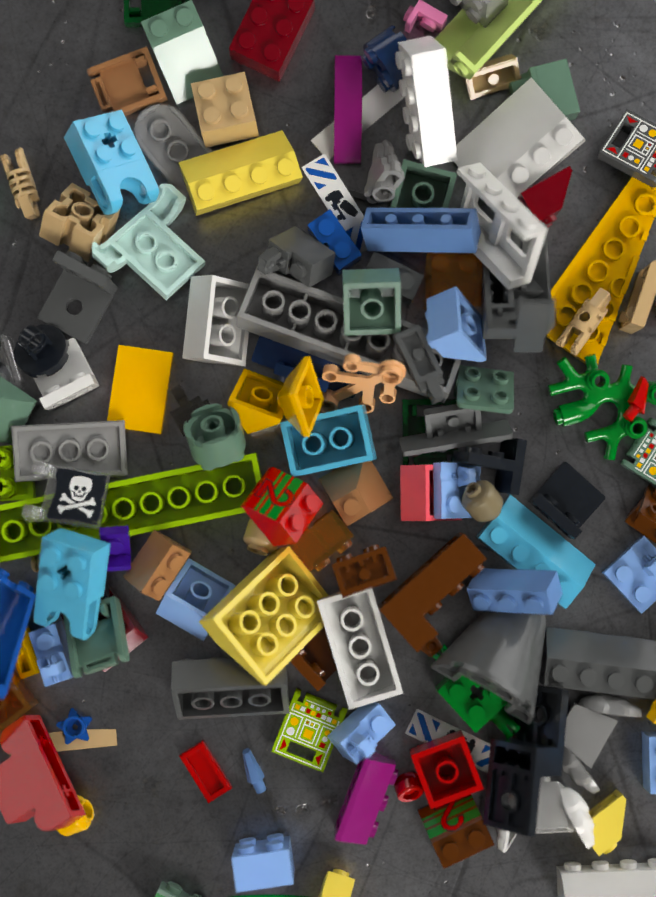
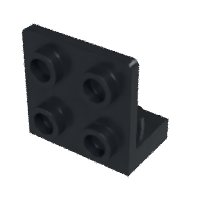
M563 462L528 502L569 539H576L582 532L580 527L606 497L570 464Z

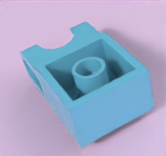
M122 110L72 122L64 139L86 186H90L104 214L117 213L122 206L123 197L120 189L132 192L140 204H149L157 200L159 195L157 182Z
M59 528L42 537L34 608V622L36 624L47 627L59 618L60 613H63L70 622V633L73 637L87 640L95 632L98 622L100 598L104 596L110 543L64 528Z

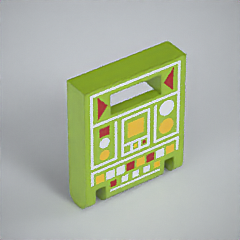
M296 688L289 704L290 714H285L271 752L323 773L334 746L327 736L344 721L348 709L342 707L339 716L336 717L334 713L337 704L307 692L303 702H300L298 699L301 695V690ZM290 741L314 750L315 753L312 761L288 752L287 748Z

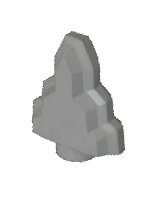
M386 139L381 143L375 144L372 165L368 172L367 184L364 188V195L367 197V201L372 204L388 202L394 199L395 190L404 180V172L401 169L400 162H398L397 153L391 141Z

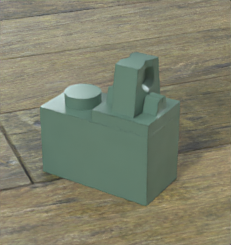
M567 58L530 67L526 73L521 74L522 79L510 82L508 88L510 95H512L526 81L532 78L569 121L576 119L580 113Z

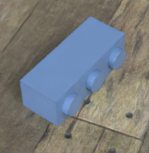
M484 568L472 578L467 587L473 611L552 615L563 594L557 571Z

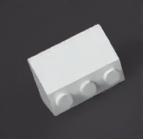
M215 275L191 276L183 359L233 366L246 365L249 331L237 327V315L250 284Z

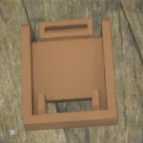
M147 46L87 69L89 77L101 76L90 81L102 112L122 110L126 117L142 111L153 104L168 101ZM149 65L156 85L146 88L139 68Z

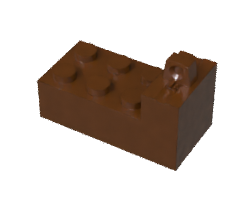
M458 532L378 604V609L417 653L421 650L431 658L443 646L436 637L439 633L424 618V615L428 613L431 616L443 605L440 601L448 594L452 597L464 586L461 582L466 577L471 576L473 578L485 567L482 563L487 558L464 533Z

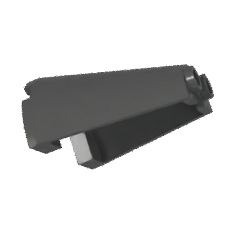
M483 611L432 663L430 668L454 682L461 676L467 677L508 701L504 711L529 725L535 714L547 622L545 617L547 614Z

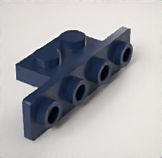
M259 336L251 358L252 362L274 369L273 373L279 375L278 380L285 382L286 378L303 357L310 356L321 391L325 393L328 389L336 391L350 384L325 381L322 378L323 367L327 364L338 366L341 372L363 375L360 372H348L341 365Z

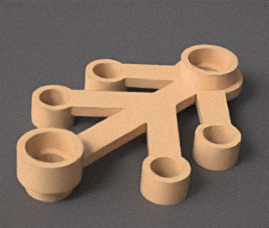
M347 354L344 357L343 368L348 372L361 371L373 374L368 376L341 372L339 367L334 364L325 365L322 372V378L325 381L350 384L336 391L329 389L326 393L322 391L324 401L319 412L325 413L338 410L339 401L363 391L358 405H366L367 413H371L375 409L376 401L373 398L375 385L381 382L384 383V386L380 389V401L386 404L394 403L397 394L395 385H398L406 375L405 366L396 360H385L380 364L363 362L356 354Z

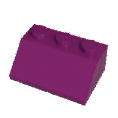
M374 752L370 757L363 758L358 763L334 826L335 840L366 845L369 837L374 838L379 822L375 821L379 811L384 812L389 796L385 795L388 785H394L399 769L395 768L396 763L394 759Z

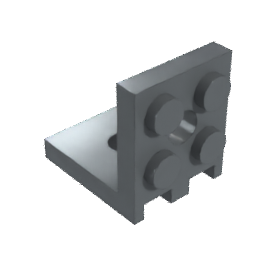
M57 250L52 260L63 271L37 318L87 345L118 287L111 281L112 276L102 267L93 263L90 268L87 266L88 263L74 252L68 250L64 254ZM74 300L82 303V310L77 315H71L68 311V305Z

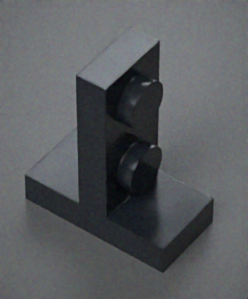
M519 438L504 440L501 442L500 452L488 451V455L482 454L481 448L466 446L465 451L453 452L452 462L497 470L495 489L499 493L519 495L527 440Z

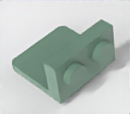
M459 365L453 394L454 397H457V406L465 409L511 414L514 409V372Z

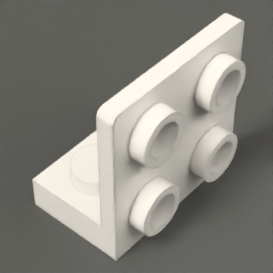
M75 338L68 340L67 353L69 357L62 369L48 377L44 374L41 376L36 375L38 378H34L43 396L39 400L44 409L52 411L100 386Z

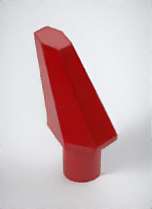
M640 376L627 401L630 406L623 414V417L629 422H632L638 413H645L649 383L643 376Z

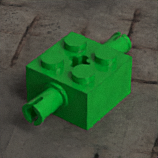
M442 644L443 647L440 649L442 653L447 649L445 644ZM439 652L433 656L435 660L440 656ZM461 676L455 682L445 677L435 686L437 692L475 733L490 721L499 728L507 739L511 738L513 733L506 725H509L515 733L520 729V725L504 711L508 701L482 686L479 689L481 693L478 696L475 694L471 695L472 691L470 688L473 685L478 688L480 685L467 677Z

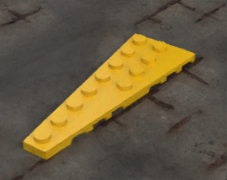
M631 177L551 289V298H555V327L546 337L554 343L587 298L592 299L600 288L610 293L611 300L606 306L608 309L607 314L591 334L578 355L574 356L585 365L584 356L589 354H596L597 364H599L598 361L604 346H606L612 325L616 320L621 302L627 292L642 248L656 217V187H650L634 177ZM574 333L562 348L570 353V348L578 335Z

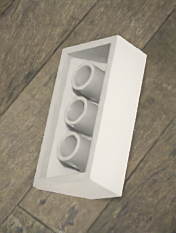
M371 588L345 598L338 591L317 600L349 710L404 694L373 589Z
M656 858L648 859V863H637L636 860L625 859L620 860V864H609L607 861L598 860L593 861L592 865H581L579 862L571 861L565 862L564 866H556L558 897H656Z

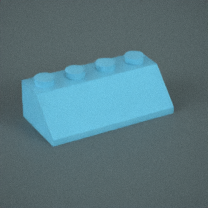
M511 494L503 502L500 515L493 521H487L475 536L514 569L557 571L563 592L557 605L564 609L571 604L584 588L596 565Z

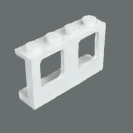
M480 162L458 168L457 174L466 182L460 208L477 209L481 230L477 252L474 254L508 290L531 283L548 229ZM479 196L495 212L493 221L479 207ZM511 230L523 241L531 239L527 254L511 240Z

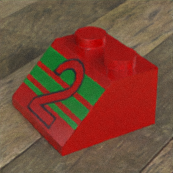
M270 467L242 503L241 507L273 546L297 543L322 507L323 502L308 483L277 468Z

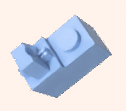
M62 621L28 633L45 687L74 677L71 671L67 637Z
M373 702L358 707L327 737L344 758L358 764L363 758L370 757L376 751L374 749L377 746L376 743L396 724L379 703Z

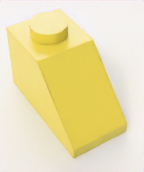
M618 789L588 812L595 825L593 829L594 845L592 848L598 856L613 851L617 847V842L622 837L626 798Z

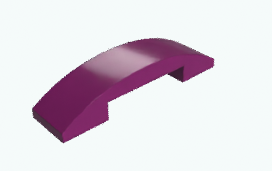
M335 55L334 164H361L362 59L361 56Z

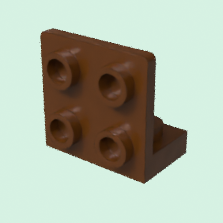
M378 544L363 549L364 554L355 557L352 554H346L336 559L337 563L331 564L343 598L397 580L386 546L380 548Z
M325 627L290 660L293 666L317 691L326 684V680L337 670Z

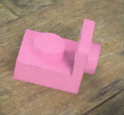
M418 0L415 7L410 5L404 15L403 20L406 22L404 31L410 33L418 20L424 29L430 32L435 30L440 33L446 25L448 15L426 2Z

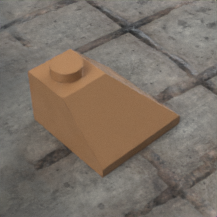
M372 461L339 467L319 478L320 483L346 526L351 525L393 499Z

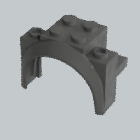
M512 230L511 240L527 254L531 239L523 241ZM547 233L531 283L508 290L482 263L481 313L483 339H513L514 352H543L544 338L555 327V298H551Z

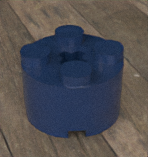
M393 25L363 45L364 54L361 55L365 66L369 70L373 68L378 78L376 81L385 93L389 90L395 92L399 89L402 71L397 67L395 53L399 52L398 42L407 40L401 31L397 34L393 32L395 29Z

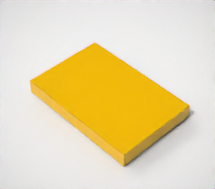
M118 345L107 421L125 420V429L162 434L174 356L173 352Z

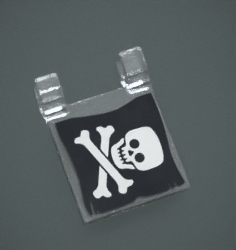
M33 461L31 473H34L35 478L48 479L42 508L24 505L22 517H25V520L30 522H50L100 530L111 475Z

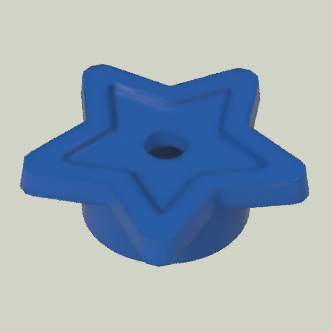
M71 708L67 719L56 724L65 735V744H70L76 738L88 741L89 735L86 728L92 721V718L80 717L77 711ZM74 724L78 726L76 730L73 729Z

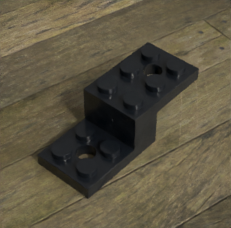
M538 685L535 714L532 722L528 725L514 716V721L520 725V729L516 733L513 730L512 738L491 739L483 825L527 837L536 836L541 777L562 776L569 690ZM539 707H541L544 712V717L541 722L537 717V711ZM510 794H512L515 799V805L513 809L508 802Z

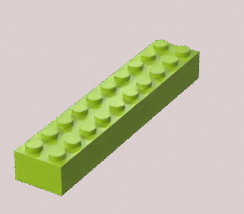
M258 454L244 455L241 461L217 467L210 471L202 469L201 465H194L106 483L98 525H89L70 520L48 519V510L55 494L0 505V563L40 555L42 537L59 528L100 540V527L129 526V534L134 536L153 532V530L158 531L246 513L241 505L262 478Z

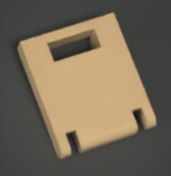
M656 260L638 272L625 312L621 311L618 319L621 322L619 330L633 334L645 327L656 294Z

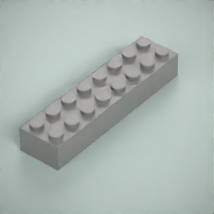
M256 268L237 315L238 328L343 366L344 357L347 354H356L363 362L377 364L385 360H396L405 366L406 375L401 383L395 386L428 397L426 391L420 393L418 387L416 388L393 340L394 334L345 336L343 298L314 287H307L303 283L273 272L264 275ZM401 320V331L416 326ZM421 327V329H422V331H423V333H424V335H425V337H426V334L428 333V329H425V328H422V327ZM434 348L432 351L443 371L442 377L444 379V383L440 386L445 396L440 402L445 403L450 394L461 360L444 358ZM357 371V372L363 373V374L368 375V376L371 375V374H373V373H367V372Z

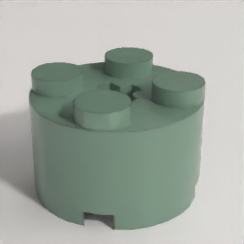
M215 403L204 405L191 413L192 418L188 423L187 421L184 423V433L191 456L196 463L201 465L202 469L210 471L243 459L246 440L239 414L234 408H223L222 404Z

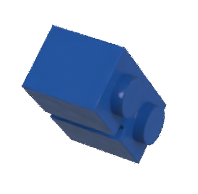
M330 209L307 225L308 232L313 238L325 246L327 244L328 248L335 252L333 268L338 275H341L343 270H348L361 261V252Z

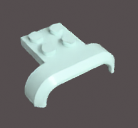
M161 184L157 200L149 203L103 244L92 243V257L105 270L112 273L127 264L165 300L171 297L191 279V276H194L205 265V260L168 227L177 218L186 202V197L172 184Z

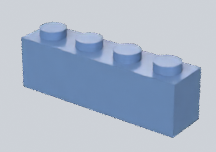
M366 208L361 225L367 251L476 253L481 234L476 208Z

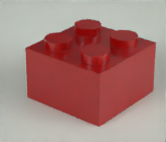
M462 730L409 749L431 809L484 789Z

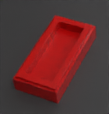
M204 739L179 755L208 803L232 789L233 786Z

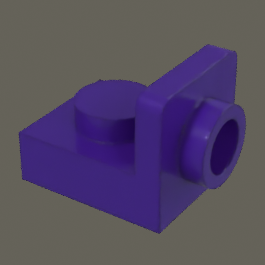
M129 526L100 527V540L110 543L107 571L130 570L131 543Z

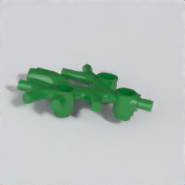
M596 354L584 356L587 369L583 374L578 373L568 359L563 357L557 362V365L564 373L565 380L548 385L550 396L577 389L582 390L584 396L581 400L558 405L557 409H553L555 424L564 427L582 422L592 416L602 403H614L618 409L616 421L610 426L584 432L587 443L601 439L605 440L607 445L604 458L615 460L619 441L623 437L629 436L633 439H639L647 432V423L638 414L632 422L623 417V414L630 406L627 401L635 388L630 381L633 366L622 364L617 381L609 384V375L605 371L598 369ZM600 376V382L595 385V379ZM648 381L646 402L656 405V397H654L656 382ZM637 424V429L633 431V426Z

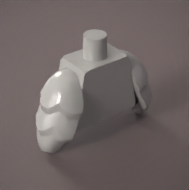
M606 693L587 695L578 704L573 703L569 712H567L562 770L564 773L569 774L577 786H582L593 794L599 792L600 789L582 762L592 768L616 726L617 719L608 715L642 717V709L629 703L626 698L612 697Z

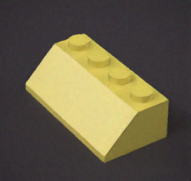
M283 130L178 162L196 216L299 184L303 178L294 149Z

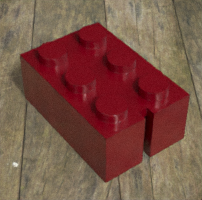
M252 0L229 47L231 59L280 82L315 11V0Z

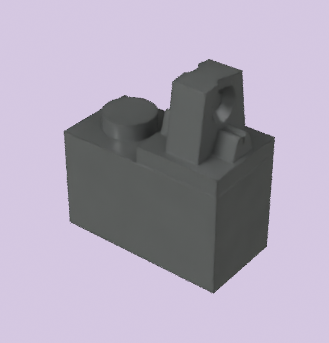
M294 226L268 240V248L258 258L257 270L264 275L278 270L285 276L290 274L307 287H311L332 275L335 252L299 227Z

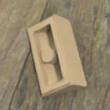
M509 54L487 61L471 80L465 77L462 78L469 99L473 100L508 89L510 82L520 80L521 76L517 57Z

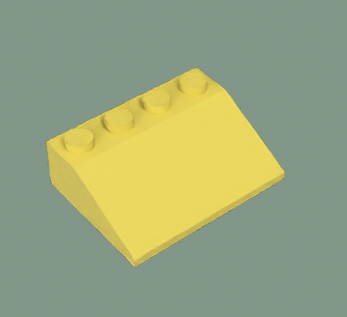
M289 545L269 554L208 612L199 623L217 645L262 685H267L324 627L317 600L329 595Z

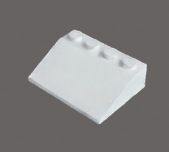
M530 78L456 145L457 160L454 162L459 168L480 162L518 198L520 193L536 185L586 140L539 85Z

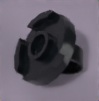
M52 325L27 326L22 330L14 349L15 362L25 374L31 377L38 378L36 375L41 376L44 374L47 377L62 369L69 357L67 353L69 341L60 329Z

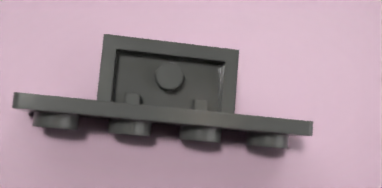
M457 404L423 409L426 433L400 437L399 444L404 457L419 456L424 453L445 452L449 449L466 446L474 447L478 444L490 442L499 443L512 439L513 432L508 420L482 423L481 410L460 408Z

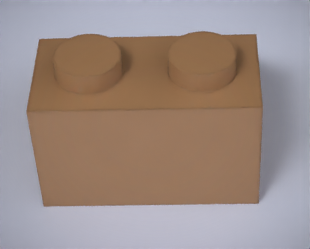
M153 530L131 563V569L125 572L123 578L141 593L160 601L192 553V550Z

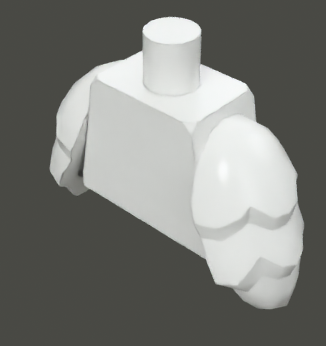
M541 777L536 834L574 832L575 827L588 849L594 845L593 829L595 825L588 813L589 807L585 800L575 790L564 787L560 782H550V777ZM510 794L508 802L513 809L515 805L514 796ZM496 828L497 848L505 853L517 834Z

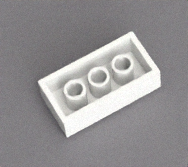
M431 35L398 42L399 52L395 53V59L398 69L402 71L399 89L401 96L405 97L406 107L402 108L405 124L409 126V134H406L408 150L413 152L415 159H419L424 167L456 161L457 151L445 48Z

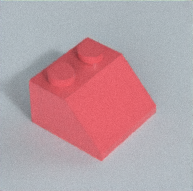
M400 465L401 521L462 520V518L434 519L433 465Z

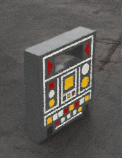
M626 109L600 149L597 158L655 188L656 124ZM623 129V132L629 134L620 149L614 146L613 143Z

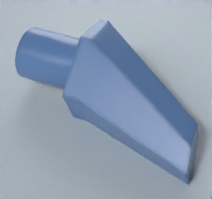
M249 748L243 749L242 754L247 782L253 784L257 794L263 793L267 789L263 781L265 775Z

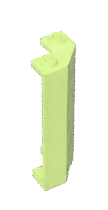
M508 0V5L486 28L479 22L477 24L472 22L466 15V11L462 9L435 38L445 48L447 69L471 80L543 0Z

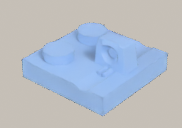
M455 462L433 463L434 519L472 518L463 508L461 499L465 488L470 483L480 481L481 467Z
M641 535L602 573L629 603L642 614L656 601V548L644 535Z

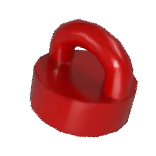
M409 771L401 774L394 783L398 800L402 802L414 801L424 792L419 776L415 772Z

